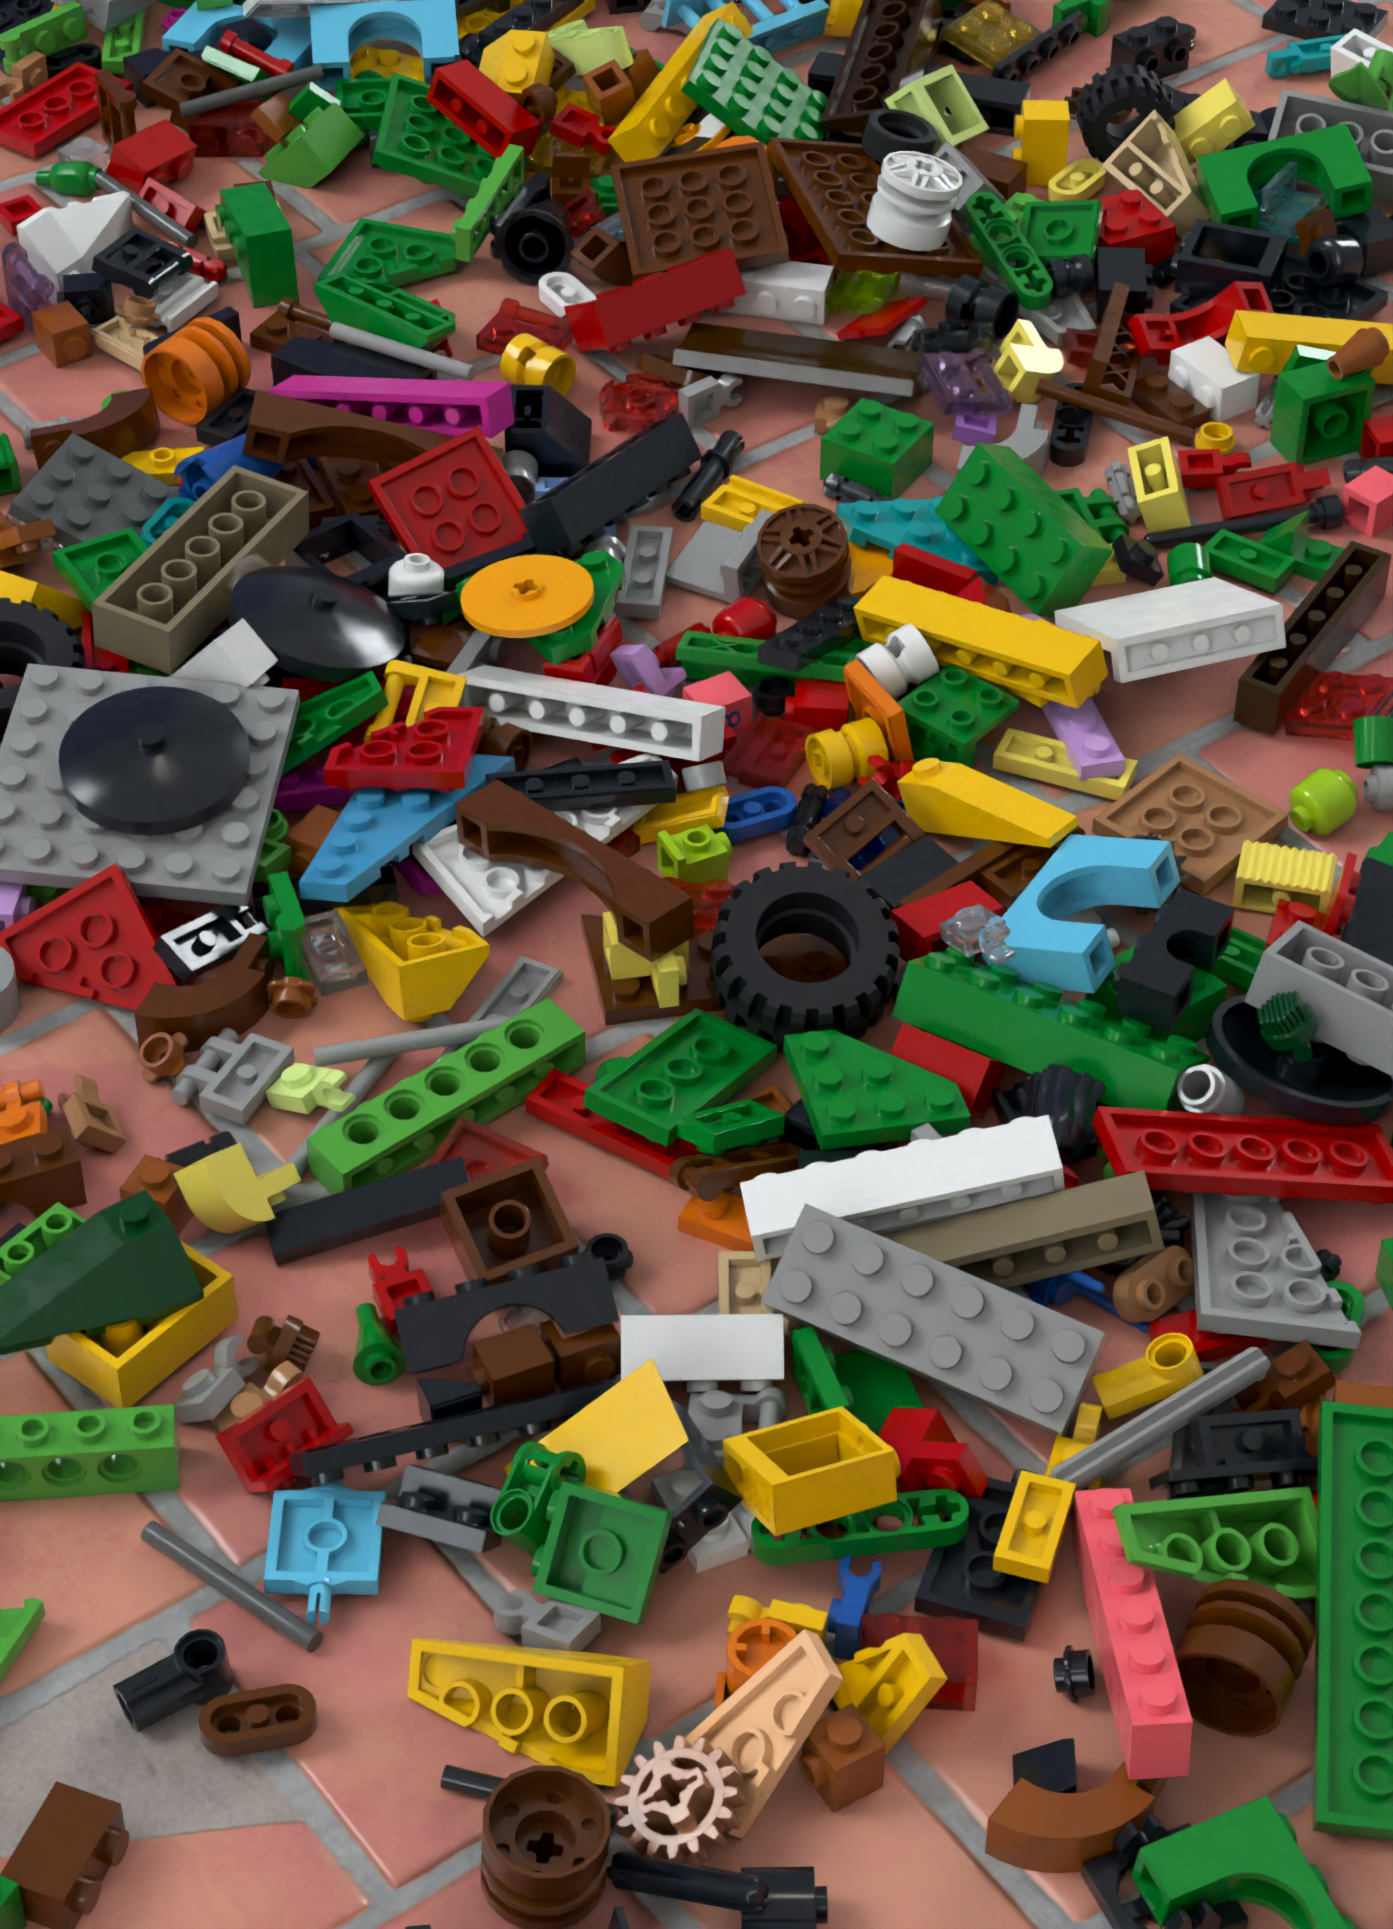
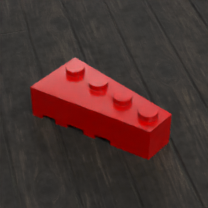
M732 249L716 250L666 269V273L658 272L634 280L632 282L633 286L628 287V285L596 294L597 300L575 302L564 306L579 352L608 348L610 354L617 353L632 347L631 339L643 335L645 340H649L667 333L665 326L677 321L679 327L702 319L701 311L712 308L713 313H717L735 306L734 298L747 293Z

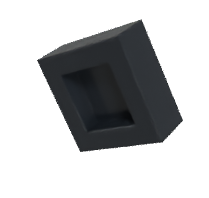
M1121 534L1111 545L1121 572L1152 587L1164 576L1157 558L1158 552L1149 542L1143 539L1136 541Z

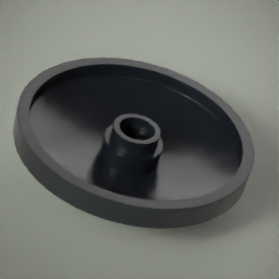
M273 566L252 571L240 578L235 584L227 608L230 626L232 627L243 618L278 659L274 664L276 667L319 681L345 683L369 671H373L377 679L384 676L389 661L400 660L406 641V631L400 617L381 597L345 577L313 568Z
M167 686L127 690L107 697L85 710L65 733L60 745L58 759L64 792L71 804L83 816L113 831L145 836L185 831L216 817L238 797L246 783L250 768L247 736L242 724L234 713L219 701L205 694L189 689Z
M1247 994L1230 998L1221 1003L1215 1010L1206 1033V1044L1209 1053L1218 1067L1227 1076L1255 1097L1295 1115L1337 1124L1372 1122L1386 1116L1393 1109V1080L1391 1076L1372 1066L1353 1062L1347 1057L1345 1052L1327 1043H1317L1310 1040L1313 1055L1306 1063L1296 1062L1292 1057L1291 1049L1286 1051L1270 1049L1261 1035L1262 1027L1259 1024L1257 1008L1244 1002Z

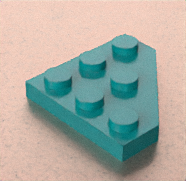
M936 496L932 499L908 500L898 498L893 501L870 502L859 500L855 503H837L835 514L842 520L848 540L851 543L864 548L869 542L890 550L888 558L893 559L894 550L903 542L977 571V578L980 576L989 584H997L999 577L934 512L943 499L942 496Z

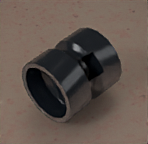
M963 274L954 283L948 295L945 308L946 319L961 320L962 327H968L969 324L976 322H992L994 340H1002L1009 333L1017 318L1019 297L1012 290L999 285L990 286V283L986 280L970 274Z

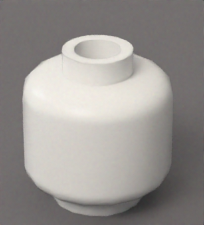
M408 554L404 559L395 562L389 569L388 595L444 592V570L425 554Z

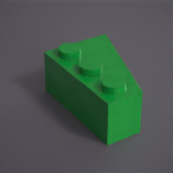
M265 182L219 190L221 204L215 205L219 228H224L227 242L232 247L253 308L280 304L281 300L285 297L299 301L292 229Z

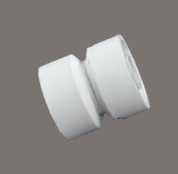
M907 623L889 634L886 645L883 646L876 642L855 656V660L857 659L894 700L907 692L908 683L911 682L918 686L939 672V666L931 648L921 633L911 623Z

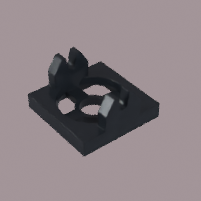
M1155 1814L1147 1816L1143 1828L1137 1831L1132 1822L1126 1823L1114 1838L1112 1852L1082 1864L1081 1876L1112 1929H1148L1137 1923L1146 1918L1158 1924L1141 1893L1138 1899L1121 1905L1118 1897L1119 1884L1126 1872L1134 1868L1141 1847L1191 1827L1190 1823L1168 1830L1163 1821ZM1204 1898L1199 1900L1195 1912L1188 1916L1184 1907L1178 1908L1165 1923L1164 1929H1247L1249 1918L1237 1900L1213 1905Z

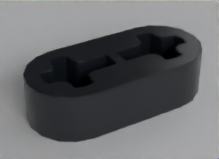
M81 43L46 57L48 80L76 62L101 70L102 56L100 47L92 43Z

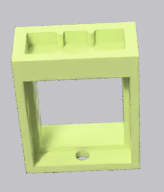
M952 64L910 82L885 99L889 109L913 113L933 125L937 132L932 156L946 142H949L956 148L959 144L965 145L990 129ZM946 107L949 108L951 115L947 114Z

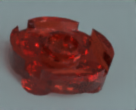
M646 373L626 375V382L615 386L614 379L609 381L602 387L599 394V411L603 418L604 428L611 432L638 433L654 422L678 414V389L675 392L670 389L669 380Z

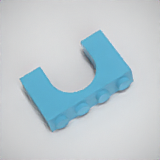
M410 0L309 5L313 66L320 64L324 74V79L314 81V84L326 92L336 91L335 80L351 79L350 61L353 54L362 46L374 41L395 40L415 48L422 58L424 83H426V77L434 76L436 68L454 63V55H460L455 0Z
M195 1L162 36L163 50L173 52L176 48H179L184 52L201 50L206 45H212L219 38V27L246 19V17H243V6L233 4L231 6L198 11ZM253 18L256 23L272 36V44L264 51L265 53L280 60L285 58L294 63L293 71L313 66L310 18Z
M1069 834L981 942L982 956L987 966L999 964L1012 968L1019 973L1018 979L1033 985L1034 982H1045L1064 991L1095 993L1116 966L1106 927L1104 924L1063 920L1081 910L1101 905L1160 908L1181 881L1170 841Z

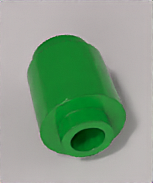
M1191 542L1182 543L1169 552L1167 556V569L1170 586L1212 578L1209 553L1202 545Z

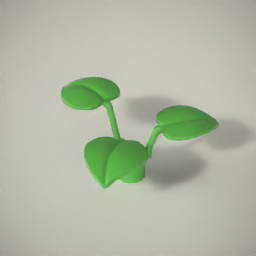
M1384 49L1376 50L1368 69L1361 61L1349 70L1332 76L1328 84L1330 90L1343 101L1383 110L1388 108V111H1393V52ZM1386 91L1389 92V99H1388L1387 95L1385 94Z

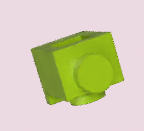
M704 824L673 835H669L666 830L657 833V868L670 884L688 893L728 880V859L732 858L733 853L730 840L724 832L715 834L708 824Z

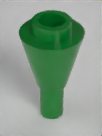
M363 1303L356 1309V1317L360 1329L358 1331L353 1371L355 1376L363 1383L369 1385L387 1384L398 1378L404 1371L406 1366L404 1352L380 1323L375 1305Z

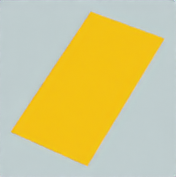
M651 1358L538 1441V1443L544 1444L550 1452L559 1454L568 1450L580 1454L586 1465L584 1483L618 1493L688 1442L689 1439L656 1365ZM534 1460L529 1462L530 1465L537 1466ZM512 1461L504 1467L507 1476L510 1472ZM561 1477L563 1481H568V1478Z

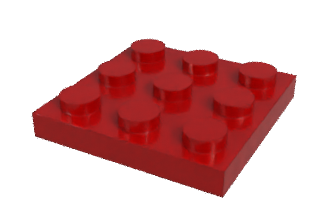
M479 426L369 480L367 484L368 490L407 555L411 553L425 554L430 557V560L438 563L442 569L522 540L523 534L528 532L518 512L526 504Z

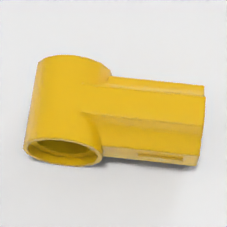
M1181 1333L1163 1334L1148 1345L1145 1353L1146 1356L1091 1377L1108 1420L1162 1399L1165 1400L1204 1376L1195 1348L1188 1336Z

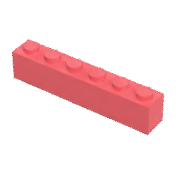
M1100 1488L1097 1490L1074 1491L1071 1543L1129 1780L1189 1776L1193 1721L1152 1569L1128 1564L1112 1511L1116 1505L1134 1503L1130 1488Z

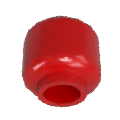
M746 596L738 598L720 611L712 621V631L714 634L768 640L776 635V615L772 608L760 599Z

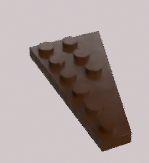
M581 914V929L605 1025L682 1016L688 1014L694 1008L705 1012L726 1010V1006L721 1007L717 1005L712 993L714 983L709 980V962L714 926L694 925L695 936L689 939V970H686L687 984L679 985V1006L660 1008L651 975L612 981L603 949V916ZM785 934L770 940L759 949L762 958L769 967L783 977L798 982L816 983L826 981L838 976L849 967L844 956L834 945L817 936Z

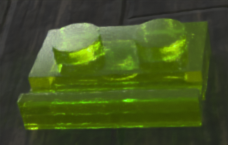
M841 270L825 299L828 314L834 313L837 307L843 306L845 312L857 310L860 314L877 312L884 307L898 280V273L880 274L873 270H857L855 274L848 275V272Z

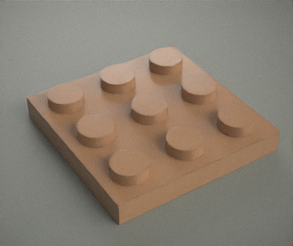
M1177 753L1093 818L1092 833L1097 836L1130 838L1137 834L1146 836L1150 833H1160L1162 841H1176L1175 855L1187 856L1185 862L1181 865V869L1191 875L1183 885L1203 896L1238 868L1244 841L1249 839L1252 843L1256 841L1269 843L1287 828L1289 814Z

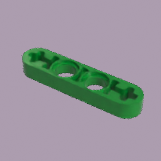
M984 191L970 195L966 201V223L1009 289L1018 294L1019 304L1029 310H1041L1047 307L1052 301V278L1000 199L996 195ZM985 213H989V221H987ZM994 233H1004L1010 239L998 242L990 236ZM1013 259H1021L1027 263V266L1013 268L1007 263ZM1030 279H1031V286L1033 287V289H1028V288H1029V280H1030Z
M951 1489L897 1493V1501L806 1527L807 1539L801 1540V1530H796L780 1535L783 1540L779 1542L773 1541L769 1534L771 1532L755 1517L751 1523V1550L760 1562L768 1565L782 1566L841 1559L845 1554L859 1557L949 1546L961 1541L968 1531L969 1505L960 1493ZM946 1513V1517L951 1521L941 1522L939 1515L935 1514ZM913 1515H918V1524L920 1526H913ZM881 1516H893L898 1518L903 1525L896 1531L884 1532L878 1530L873 1525V1521ZM827 1522H836L842 1524L847 1529V1532L835 1539L826 1538L817 1532V1528Z

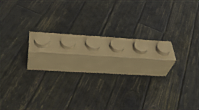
M1144 1170L880 1235L1003 1289L1165 1249Z

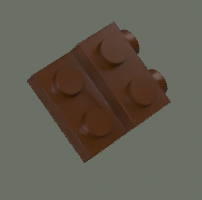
M176 48L142 82L140 94L156 104L172 110L170 123L202 139L208 132L215 135L223 123L224 115L234 116L240 102L185 118L181 115L179 103L239 87L241 81Z

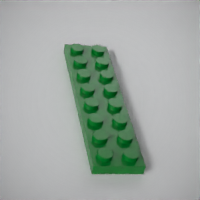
M1322 1401L1318 1413L1313 1831L1393 1840V1408Z

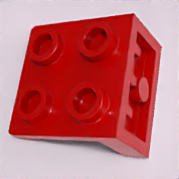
M1348 852L1325 914L1315 911L1313 907L1303 902H1288L1279 899L1264 951L1298 920L1338 940L1341 939L1340 933L1344 923L1348 922L1356 900L1355 894L1362 875L1354 871L1357 859L1356 854Z

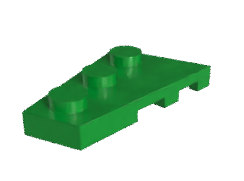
M369 671L300 703L281 776L389 705L373 671Z

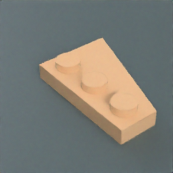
M807 1629L801 1631L685 1737L692 1747L699 1737L705 1738L714 1750L720 1747L733 1761L731 1765L742 1775L744 1782L737 1788L746 1797L747 1805L735 1808L732 1811L742 1824L740 1829L725 1828L729 1835L743 1839L844 1680L819 1635Z

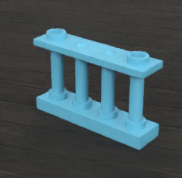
M666 0L661 24L668 28L685 22L693 30L701 19L699 15L708 11H714L732 1L736 2L738 0ZM740 0L760 21L751 25L754 31L747 40L755 46L759 45L765 48L770 54L823 34L830 8L824 0H815L807 4H801L798 0H778L788 11L774 15L760 0Z

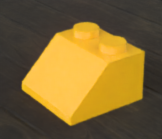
M511 29L484 48L479 70L517 102L523 89L533 83L540 82L544 86L549 85L555 56L547 32Z

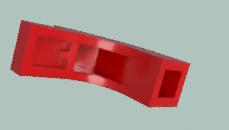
M1234 281L1216 297L1196 308L1175 314H1136L1127 321L1140 357H1155L1159 366L1170 365L1171 350L1210 336L1225 347V341L1235 310L1274 313L1262 282Z

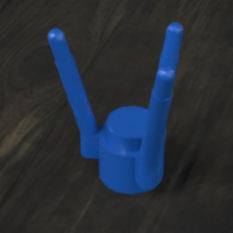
M1080 1271L1023 1284L1025 1288L1031 1291L1028 1297L1033 1302L1049 1308L1048 1305L1053 1304L1063 1306L1078 1293L1126 1322L1116 1311L1114 1302L1101 1294L1105 1290L1104 1284ZM1126 1322L1143 1333H1148L1149 1323Z

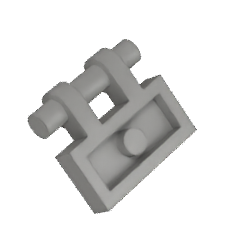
M224 1028L217 1037H210L201 1047V1056L195 1064L187 1065L177 1076V1085L170 1092V1096L175 1103L182 1106L186 1105L193 1096H199L201 1110L244 1125L267 1097L265 1092L281 1077L282 1072L295 1062L294 1048L254 1033H250L240 1045L237 1044L239 1041L238 1034L230 1028ZM216 1068H221L218 1073L213 1072Z

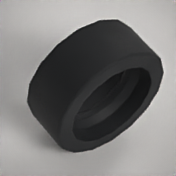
M881 109L869 114L861 146L867 155L880 163L883 162V159L889 153L897 151H915L932 155L937 132L928 121L913 113L896 109Z

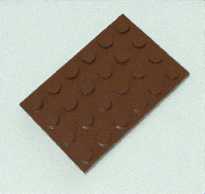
M770 137L767 152L835 268L845 272H855L856 270H873L880 274L904 272L920 277H925L929 274L946 275L954 279H958L963 274L980 277L984 263L952 213V221L945 243L939 249L932 251H912L899 248L884 242L871 232L867 227V215L872 197L878 191L877 180L881 174L882 163L867 155L861 144Z

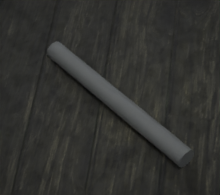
M317 64L179 103V109L183 118L306 84L310 81L324 79L321 65Z
M100 171L95 175V184L109 194L121 191L130 193L131 209L180 244L190 249L197 245L198 237L109 174Z
M151 1521L144 1527L141 1539L306 1651L311 1653L319 1647L323 1639L322 1632L156 1521Z

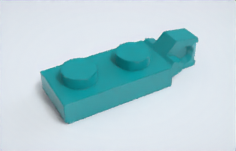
M1346 34L1287 43L1286 49L1267 52L1265 72L1271 78H1286L1291 72L1294 74H1313L1318 72V70L1330 69V47Z

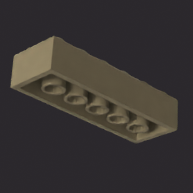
M233 465L92 603L94 646L171 675L227 618V608L232 590L239 579L252 571L278 566L309 534V492Z

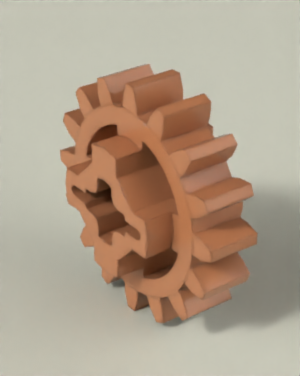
M677 1735L673 1749L667 1750L660 1741L653 1743L655 1756L648 1761L646 1758L637 1755L634 1761L640 1770L636 1776L622 1775L620 1781L629 1790V1795H623L615 1799V1805L625 1815L617 1824L625 1835L630 1838L628 1843L641 1855L646 1854L647 1856L668 1859L669 1857V1860L687 1863L688 1855L694 1854L704 1864L708 1862V1846L712 1843L722 1849L728 1846L725 1837L722 1835L725 1828L740 1829L742 1823L732 1811L735 1808L747 1805L746 1797L737 1788L744 1782V1779L737 1769L731 1765L733 1761L720 1747L714 1750L709 1742L702 1737H699L692 1747L683 1735ZM672 1832L678 1834V1835H674V1836H667L668 1834H670V1833H672Z

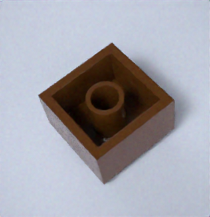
M539 1157L441 1192L440 1219L468 1281L486 1277L488 1286L508 1282V1271L538 1264L540 1273L561 1268L560 1258L579 1253V1244Z

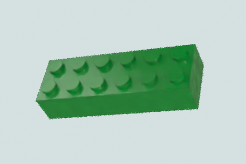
M947 947L946 950L936 953L929 952L926 956L908 961L891 1014L892 1017L1030 1074L1036 1071L1042 1072L1043 1069L1048 1068V1065L1055 1063L1069 1066L1079 1074L1087 1072L1094 1080L1102 1081L1107 1088L1097 1101L1110 1107L1189 1112L1182 1106L1178 1097L1177 1086L1179 1078L1190 1067L1201 1064L1208 1065L1211 1057L1197 1051L1198 1045L1195 1042L1180 1036L1170 1035L1167 1039L1151 1032L1152 1026L1129 1017L1123 1018L1122 1021L1107 1015V1008L1099 1003L1080 999L1077 1003L1062 997L1063 991L1052 984L1034 982L1033 985L1018 979L1019 973L1007 966L991 964L988 967L975 962V955L958 947Z

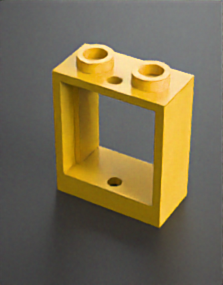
M843 1406L723 1439L725 1471L743 1497L740 1503L775 1536L897 1501L896 1478L899 1477L901 1469L896 1451Z

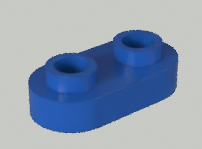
M778 786L763 787L729 797L724 827L712 830L715 834L724 832L728 836L730 843H737L787 828L791 825L796 812V797L788 789Z

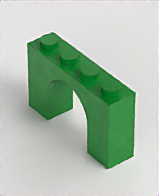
M1346 123L1197 157L1198 188L1212 222L1259 230V206L1253 192L1259 186L1269 181L1286 177L1306 180L1316 185L1323 192L1332 210L1334 219L1372 211V179Z
M1267 1795L1141 1847L1131 1875L1160 1928L1165 1926V1923L1178 1908L1184 1907L1188 1916L1195 1912L1199 1900L1205 1898L1213 1905L1234 1900L1261 1905L1277 1913L1293 1929H1356L1350 1919L1345 1916L1341 1917L1329 1897L1328 1885L1322 1872L1316 1865H1309L1297 1845V1836L1292 1823L1283 1813L1278 1814Z

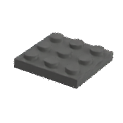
M72 433L11 502L8 514L25 524L52 518L56 535L51 538L66 546H71L132 527L140 537L142 527L168 499L181 496L179 491Z

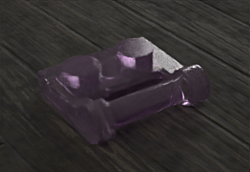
M11 242L3 248L1 254L8 305L10 309L23 316L24 326L35 338L32 312L52 306L49 298L53 295L55 287L52 281L46 275L40 274L28 260L27 251L17 242Z
M974 348L968 354L948 351L922 354L919 368L945 415H1006L1016 405L1011 391L1002 386L991 366L992 358L985 348ZM972 374L979 376L989 395L982 394Z

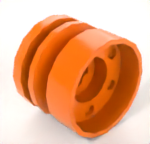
M196 317L144 356L141 364V374L145 388L152 387L155 404L160 411L171 420L181 424L196 425L215 411L241 386H248L251 377V367L246 350L233 331L222 322L210 317Z

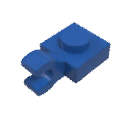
M845 1554L838 1566V1585L844 1595L843 1599H832L828 1613L827 1632L835 1634L834 1657L850 1661L854 1659V1653L860 1651L869 1620L870 1604L874 1594L881 1585L882 1566L881 1562L873 1561L871 1571L867 1575L857 1576L851 1572L852 1556Z

